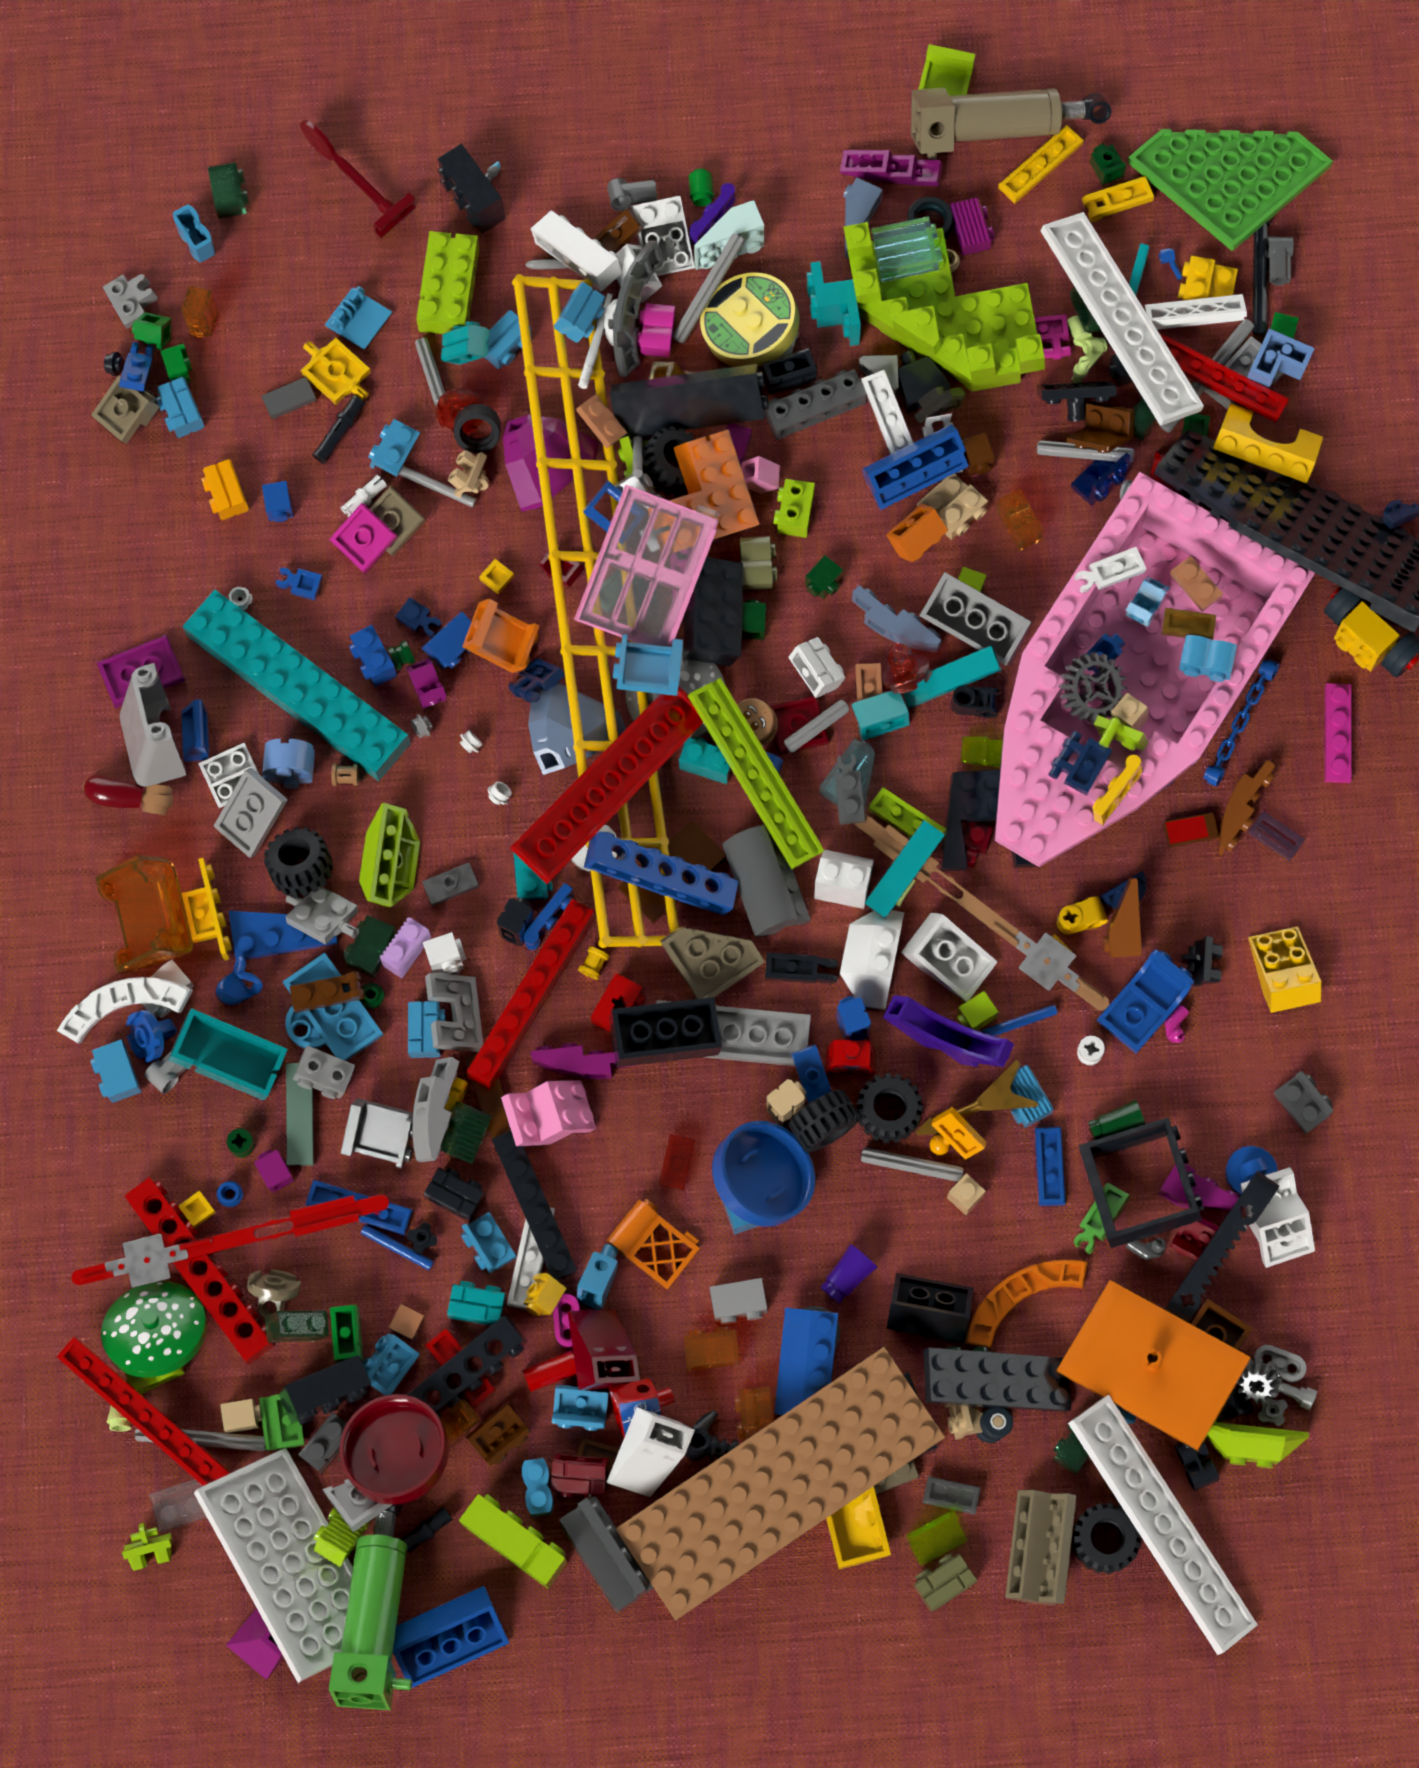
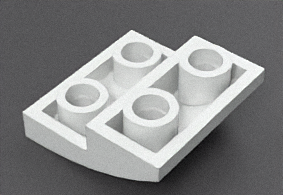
M245 743L198 763L219 809L226 805L246 769L252 768L258 773Z

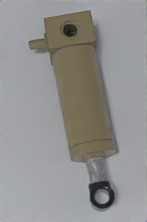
M945 88L912 90L911 137L920 154L927 153V160H937V153L954 151L955 142L1058 135L1061 129V122L1064 119L1081 118L1082 120H1091L1095 124H1102L1108 121L1112 111L1110 105L1100 93H1091L1086 98H1082L1081 101L1061 102L1059 93L1055 88L949 96ZM1101 105L1098 111L1093 112L1096 106Z

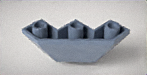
M560 682L557 686L547 691L541 689L538 692L540 700L538 702H531L528 725L532 748L543 775L576 763L567 686ZM578 692L584 741H609L604 704ZM615 710L619 737L626 730L619 711ZM585 751L586 758L600 751Z

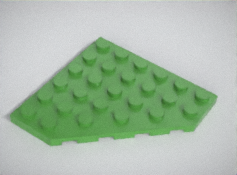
M1161 129L1128 157L1127 163L1141 175L1146 176L1147 180L1226 247L1234 251L1332 167L1333 161L1299 132L1274 134L1273 131H1254L1253 134H1245L1235 130H1220L1219 133H1206L1205 130L1172 132L1171 129Z

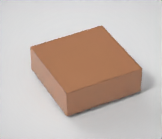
M401 1304L389 1329L413 1340L425 1316Z

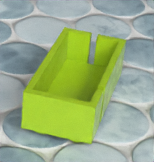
M429 231L420 291L421 300H419L416 318L419 332L444 334L452 331L453 326H465V323L469 322L480 249L478 236L456 234L455 238H452L451 233Z
M478 1494L459 1519L460 1523L549 1589L568 1563L564 1557L566 1555L565 1551L553 1542L549 1546L545 1544L541 1533L531 1526L525 1529L521 1526L523 1522L518 1516L509 1510L506 1514L500 1510V1503L488 1494L484 1498Z

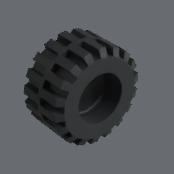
M675 427L662 428L644 445L643 474L646 473L650 477L655 491L660 493L662 490L664 495H670L671 493L679 495L681 492L687 491L680 468L669 464L664 454H668L677 460L674 447L695 440L691 432L687 434L683 428L678 430Z
M295 827L292 831H289V829L284 830L282 835L277 834L274 837L275 840L270 841L267 845L269 849H266L264 852V864L275 887L279 891L282 890L283 894L287 896L291 893L293 897H298L299 894L307 896L311 891L317 892L319 886L324 887L327 883L326 879H330L332 875L333 860L322 836H319L315 830L311 832L310 828L306 827L303 830ZM307 858L302 863L291 866L295 861Z
M885 1073L884 1077L880 1078V1075L874 1077L872 1082L869 1080L865 1084V1088L861 1090L857 1102V1112L860 1115L858 1123L860 1127L863 1126L864 1132L867 1135L871 1134L873 1136L872 1139L876 1141L882 1139L883 1143L889 1144L890 1140H894V1143L900 1142L901 1138L907 1139L910 1137V1133H914L917 1129L923 1109L922 1097L918 1094V1088L916 1085L912 1086L911 1080L908 1078L905 1080L901 1079L899 1074L891 1077L890 1073ZM884 1096L896 1097L903 1103L905 1113L900 1119L895 1121L883 1120L874 1110L875 1102Z
M836 1090L819 1097L802 1108L793 1116L789 1122V1127L805 1152H812L826 1147L848 1133L858 1123L860 1115L844 1090Z
M1113 1503L1096 1504L1094 1507L1087 1509L1073 1527V1551H1076V1557L1079 1562L1082 1561L1087 1569L1091 1568L1096 1573L1105 1572V1574H1111L1124 1569L1135 1559L1141 1547L1140 1538L1142 1537L1120 1505L1114 1506ZM1109 1523L1119 1530L1122 1544L1118 1551L1113 1554H1103L1093 1546L1091 1532L1096 1525Z

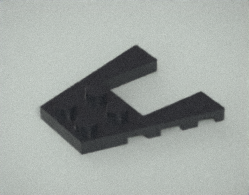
M1000 770L952 773L947 805L948 814L945 823V840L942 850L943 859L940 868L942 872L965 871L968 867L961 823L996 821ZM1011 851L1014 868L1038 867Z

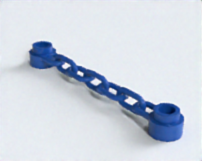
M1264 659L1258 671L1261 677L1257 683L1251 686L1247 693V704L1244 710L1239 711L1231 725L1233 731L1229 739H1225L1219 747L1216 764L1214 766L1209 765L1206 769L1204 779L1207 780L1208 784L1215 787L1219 786L1225 773V768H1222L1221 765L1223 761L1230 758L1235 748L1234 740L1237 734L1245 729L1250 719L1249 711L1252 705L1259 702L1265 689L1263 685L1265 680L1273 681L1280 663L1271 659L1268 661ZM1256 687V690H1260L1257 698L1254 700V697L1250 696L1254 688ZM1240 715L1242 719L1246 718L1241 728L1240 725H1236ZM1227 743V746H1231V748L1227 756L1225 757V753L1221 752L1225 744Z

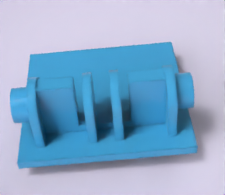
M357 286L356 289L352 287L325 323V326L365 350L390 317L392 311L364 295L365 290Z

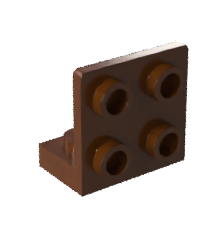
M1090 401L1086 403L1085 427L1068 436L1067 443L1075 444L1077 448H1094L1099 453H1110L1113 449L1122 446L1133 438L1135 410Z

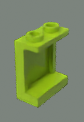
M929 44L918 90L945 88L949 96L967 95L974 68L975 54Z

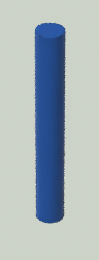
M1051 1005L983 1029L982 1033L997 1036L1058 1014L1055 1005Z
M365 1225L361 1231L362 1235L430 1271L434 1264V1261L416 1253L414 1250L368 1225Z

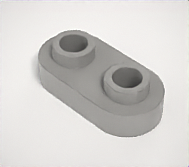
M1263 1345L1254 1353L1253 1361L1256 1364L1262 1356H1269L1273 1364L1272 1370L1279 1369L1280 1375L1278 1378L1284 1381L1297 1382L1306 1373L1305 1361L1293 1353L1271 1345ZM1288 1365L1295 1366L1296 1372L1294 1374L1287 1371Z

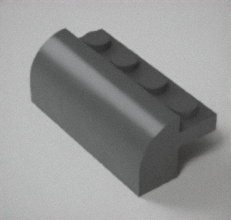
M765 825L744 830L722 843L734 879L739 881L737 887L755 937L774 935L786 926L804 925L811 921L793 869L790 868Z
M596 1496L590 1500L588 1498L578 1503L576 1509L559 1519V1525L616 1614L635 1603L654 1588L616 1531V1527Z

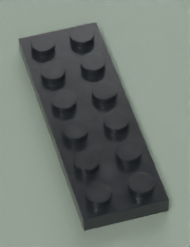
M926 1348L923 1350L926 1403L1065 1413L1071 1411L1069 1378L1057 1372L1063 1360L1061 1357Z

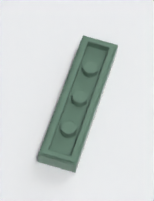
M287 1063V1166H314L313 1088L305 1089L297 1084L298 1081L293 1080L298 1063Z

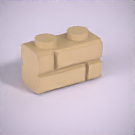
M787 1079L779 1086V1090L775 1089L767 1095L766 1111L778 1125L783 1127L791 1121L792 1116L804 1108V1101L806 1100L804 1095L807 1093L799 1082L793 1083L792 1080Z

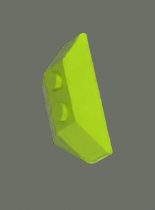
M387 803L381 804L366 832L359 882L367 901L392 907L414 889L420 840L412 822L408 818L407 810Z
M1215 1422L1206 1439L1223 1459L1230 1460V1464L1246 1465V1461L1257 1462V1467L1273 1468V1464H1278L1308 1439L1309 1432Z

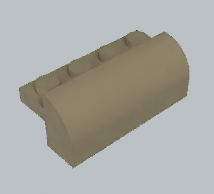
M1018 1490L1005 1598L1042 1605L1064 1604L1067 1590V1573L1070 1564V1547L1073 1537V1520L1076 1511V1495L1069 1493L1050 1494L1037 1490Z

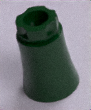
M1136 1099L1115 1110L1097 1116V1119L1088 1121V1125L1095 1141L1145 1125V1121Z

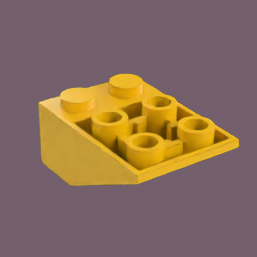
M1298 926L1248 937L1263 995L1271 1013L1321 1002V980Z

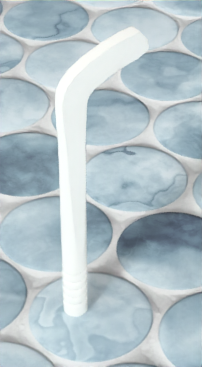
M610 293L606 295L603 304L605 310L600 316L578 386L583 389L588 387L604 329L605 313L612 299V294Z

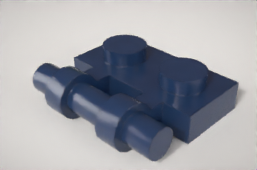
M536 658L518 673L520 678L516 682H511L508 689L514 696L522 698L527 702H538L540 700L538 692L541 689L547 691L554 688L565 675L561 668Z
M1073 731L1070 737L1066 738L1063 742V749L1059 756L1055 757L1052 761V768L1048 775L1053 779H1058L1061 772L1068 774L1064 784L1087 796L1111 755L1112 749L1103 747L1092 738H1089L1084 746L1078 743L1082 735L1077 731ZM1072 753L1079 755L1074 765L1067 762Z

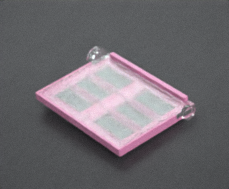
M625 484L574 620L622 637L623 634H628L627 640L635 643L670 647L673 639L676 637L715 536V529L721 512L700 504L697 505L694 511Z

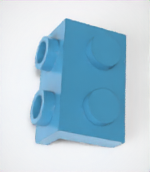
M393 419L390 426L387 424L384 426L379 436L382 438L380 445H374L368 456L371 459L370 467L374 469L377 466L397 477L420 432Z
M556 1384L552 1423L558 1424L562 1428L583 1426L586 1430L590 1431L605 1428L609 1389L579 1390L578 1386Z

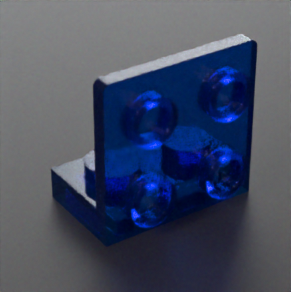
M1126 452L1117 462L1095 460L1071 483L1070 487L1091 506L1097 501L1102 502L1109 495L1110 488L1114 485L1119 486L1126 479V471L1130 467L1129 460L1131 455Z

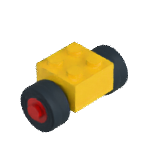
M1341 587L1331 595V600L1325 607L1324 613L1339 626L1334 637L1336 644L1341 650L1348 651L1361 668H1366L1371 672L1381 662V665L1392 676L1397 678L1407 669L1411 670L1419 662V637L1415 633L1409 632L1399 642H1396L1399 634L1374 611L1369 609L1364 603L1365 599Z

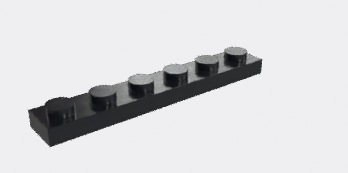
M512 1131L493 1138L494 1147L550 1276L558 1281L577 1273L575 1264L524 1147L516 1146Z

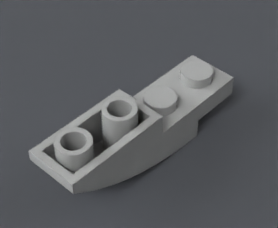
M453 1057L437 1059L431 1077L420 1079L413 1111V1145L418 1162L435 1161L441 1151V1143L444 1134L448 1130L451 1112L444 1109V1106L449 1100V1092L457 1076V1068L460 1062Z

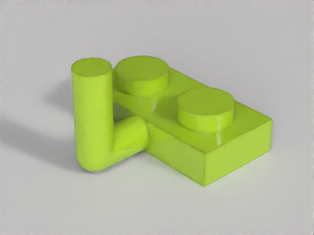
M1098 715L1094 722V726L1101 737L1099 744L1103 747L1108 748L1114 739L1130 750L1137 748L1143 751L1149 742L1143 732L1122 725L1121 721L1116 717L1109 720Z

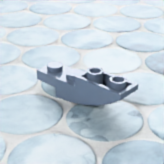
M860 585L852 592V601L866 612L864 624L875 632L910 648L938 652L941 647L940 635L934 629H927L921 624V620L917 615L912 612L908 613L903 609L896 616V612L891 606L880 603L870 589H863Z

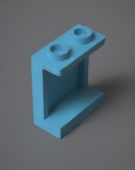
M623 634L622 642H616L615 657L620 658L619 664L614 663L613 678L617 679L616 689L677 696L683 640L673 639L672 647L627 642L628 634Z

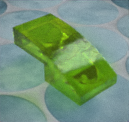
M962 737L961 762L1001 767L1003 740H989L988 737Z

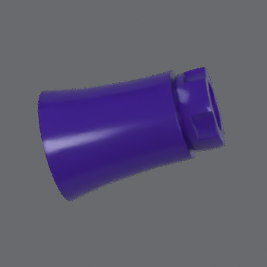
M849 1244L844 1255L826 1277V1281L820 1288L835 1302L840 1304L845 1296L848 1297L878 1267L856 1247Z

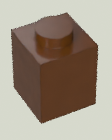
M985 432L962 439L966 450L963 453L969 465L967 468L970 475L976 473L978 475L985 474L991 468H994L995 456Z

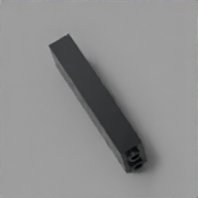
M757 364L613 384L610 389L614 417L626 430L627 433L624 437L629 436L630 438L654 435L660 429H668L669 427H675L676 430L679 428L690 430L764 419L765 410L769 409L768 397L762 394L761 388L765 387L763 372H758Z

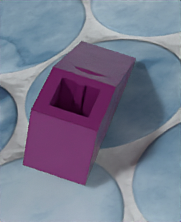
M1175 1164L1158 1195L1180 1208H1190ZM1184 1164L1186 1172L1192 1171L1196 1187H1192L1194 1196L1200 1195L1204 1209L1227 1211L1232 1209L1240 1197L1237 1193L1230 1190L1225 1192L1218 1187L1216 1181L1209 1177H1204L1203 1179L1195 1174L1196 1171L1192 1167Z

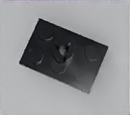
M1111 381L1036 385L1037 395L1041 400L1046 401V404H1059L1061 399H1067L1068 421L1086 420V398H1095V401H1109L1110 396H1116V386Z

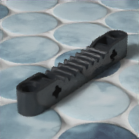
M1259 1171L1254 1174L1164 1310L1189 1323L1200 1306L1201 1293L1204 1294L1206 1291L1203 1284L1210 1285L1212 1279L1209 1275L1216 1276L1218 1273L1215 1266H1223L1224 1262L1220 1257L1228 1259L1229 1252L1226 1248L1232 1250L1235 1248L1232 1239L1240 1241L1241 1235L1238 1231L1246 1232V1225L1254 1224L1258 1220L1280 1185ZM1248 1205H1251L1253 1215L1241 1216L1242 1210L1240 1207L1246 1208ZM1189 1293H1192L1194 1303L1188 1302L1187 1305L1184 1304V1298L1181 1295L1187 1296Z

